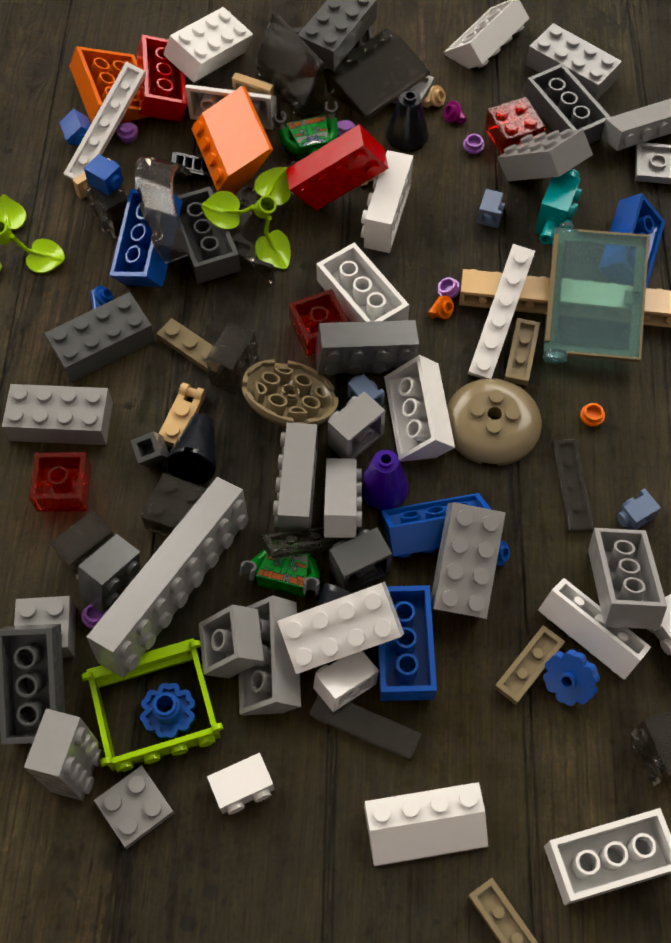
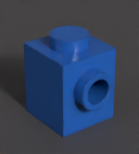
M74 108L59 122L64 133V139L70 145H76L77 147H79L91 125L89 117Z
M100 154L84 167L88 184L108 196L124 182L119 164L114 160L110 161Z

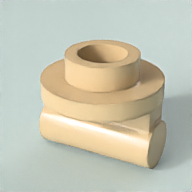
M439 85L431 87L422 102L425 108H429L432 105L434 107H441L444 104L446 95L442 87Z

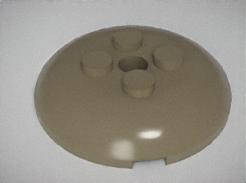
M274 359L260 361L250 366L243 376L242 391L248 404L260 416L286 427L287 423L323 424L328 421L338 406V397L334 394L335 388L332 383L322 374H318L313 368L298 362L288 360L287 364L275 363Z
M487 378L470 382L456 391L447 404L455 449L473 462L497 464V466L509 465L527 456L539 440L542 419L537 404L524 389L509 381ZM489 417H496V418H499V419L493 420V419H491V418H489Z

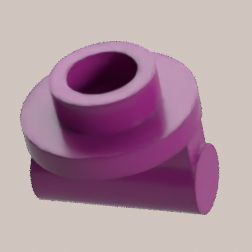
M450 101L444 108V119L450 123L456 121L459 124L465 123L467 119L461 110L459 102Z

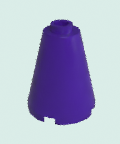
M381 450L377 452L362 475V500L369 507L378 508L379 511L399 507L405 501L409 491L407 477L398 456L393 451Z

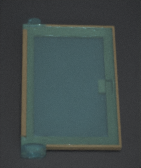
M570 222L560 223L559 228H554L543 360L551 364H562L567 362V356L640 362L649 235L573 229L574 225Z

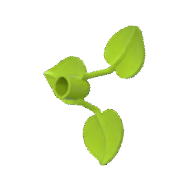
M288 167L272 168L259 175L255 181L254 190L261 198L248 208L239 210V199L229 191L216 192L202 203V211L209 222L224 230L237 227L240 223L239 215L254 211L259 218H265V236L257 239L255 254L267 266L282 270L288 267L291 249L287 236L280 230H274L270 234L268 232L270 220L272 219L270 215L275 211L276 206L285 204L291 195L286 172Z
M2 194L0 197V244L7 245L12 240L25 252L29 253L26 258V264L35 273L45 274L61 265L65 260V254L54 241L37 239L33 242L32 248L29 249L15 237L11 230L20 229L26 222L27 214L19 203Z

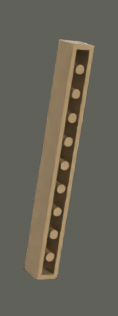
M463 269L459 305L491 308L503 273ZM527 276L515 311L547 314L550 278ZM562 279L559 316L630 323L631 307L624 306L625 291L632 292L633 286ZM646 288L643 325L671 328L670 290Z

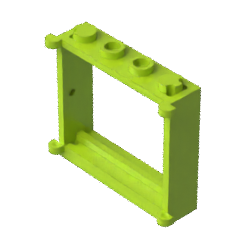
M192 638L143 653L137 667L133 671H129L125 678L102 665L87 669V672L81 675L82 680H89L106 756L100 760L102 767L108 765L112 771L126 772L133 769L135 764L141 762L152 764L161 760V756L171 753L173 756L181 755L188 752L190 747L197 745L199 747H207L215 743L216 739L221 738L219 731L224 730L222 723L216 722L197 648L201 647L200 640ZM194 660L211 728L115 757L100 688Z

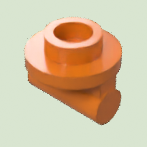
M439 296L427 315L432 319L435 317L448 319L454 310L452 299L449 296Z

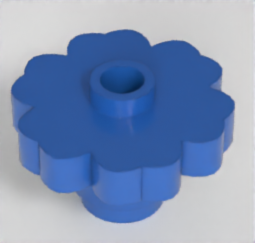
M573 649L568 650L565 654L558 651L545 663L547 672L543 675V680L546 683L547 690L556 693V699L559 702L569 706H573L576 702L586 704L597 693L595 684L600 680V676L597 673L596 666L586 659L585 654L576 652Z
M162 683L158 691L149 690L146 697L141 701L144 712L140 715V720L144 724L146 731L150 734L156 733L160 740L175 739L178 737L179 732L188 733L196 721L193 713L196 709V702L190 691L186 689L180 690L177 683Z

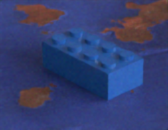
M167 188L130 189L109 276L125 286L163 287L183 200Z
M430 585L387 586L404 634L402 637L377 645L380 701L435 700L437 682Z

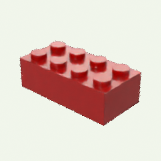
M142 34L137 50V67L144 70L147 75L138 89L139 115L181 122L187 107L185 74L163 55L168 39Z
M359 124L286 169L289 190L317 211L387 170L389 167L384 147Z

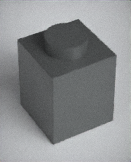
M153 431L131 440L138 464L151 467L166 461L169 452L162 435Z

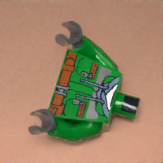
M326 101L325 112L329 116L327 119L326 115L286 123V127L284 124L287 118L286 113L283 110L281 111L283 119L281 121L276 118L274 113L272 122L279 126L278 133L283 148L292 155H296L300 161L338 137L337 118H335L338 108L337 102L334 101L335 109L330 110L327 107Z
M290 532L287 543L275 540L271 546L263 549L250 561L246 560L241 563L239 575L241 576L244 573L250 574L249 580L252 581L254 580L255 573H257L256 578L259 586L306 597L308 590H314L315 595H319L320 571L316 559L310 556V549L302 547L304 536L298 532Z

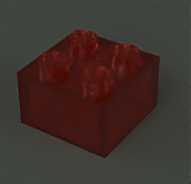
M527 97L487 110L485 129L501 155L505 153L504 149L520 144V139L530 134L534 137L545 131L546 126Z
M333 289L288 303L289 320L306 356L315 353L319 323L349 322Z
M86 452L35 453L30 501L36 512L88 510L91 464Z

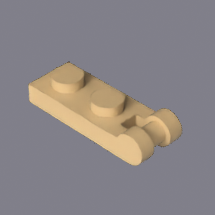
M184 382L180 385L178 395L159 432L164 437L167 446L173 447L191 417L198 414L206 397V389L200 387L195 389L190 384ZM188 397L194 398L192 403L186 401Z

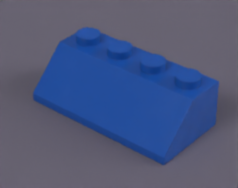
M643 193L619 200L610 232L649 235L647 288L665 221ZM605 246L599 270L611 283L633 286L635 248Z
M479 493L380 511L388 547L393 557L404 558L412 553H432L440 548L448 503L455 502L492 509Z

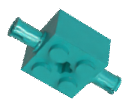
M570 169L560 177H552L541 203L534 233L540 234L539 240L545 245L553 243L554 230L568 232L572 222L570 219L576 213L578 204L574 202L579 201L582 189L579 188L580 174L574 169Z

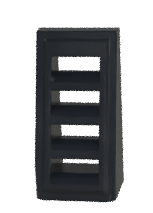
M173 152L171 161L173 179L212 180L210 173L205 171L207 166L204 158Z

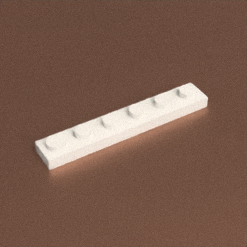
M125 62L63 173L65 177L72 180L84 173V167L98 154H103L147 75L144 70Z
M515 244L512 245L468 371L469 375L481 379L492 378L535 253L534 250Z

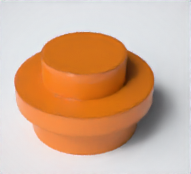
M590 403L582 408L580 418L585 425L597 427L603 423L605 412L599 404Z

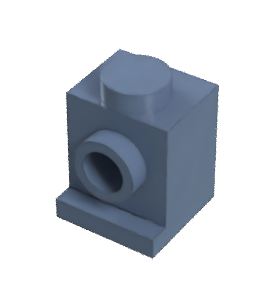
M489 189L485 190L479 208L478 224L499 228L500 219L505 208V203L502 202L503 193Z
M365 374L357 375L348 383V396L350 399L354 396L358 397L365 391L380 406L384 405V390H378L376 383L373 380L369 381Z
M644 488L640 491L637 499L632 497L622 505L623 509L617 514V520L628 530H637L655 519L661 507Z

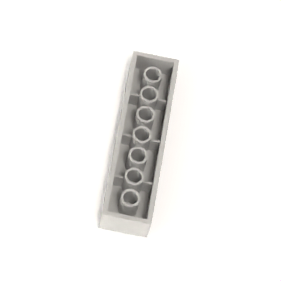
M217 477L86 636L100 665L123 678L126 677L129 671H133L137 667L143 653L154 645L156 637L161 630L169 626L175 612L186 604L189 594L194 588L200 586L204 575L217 564L219 556L225 549L231 546L239 530H243L246 527L248 514L243 489Z

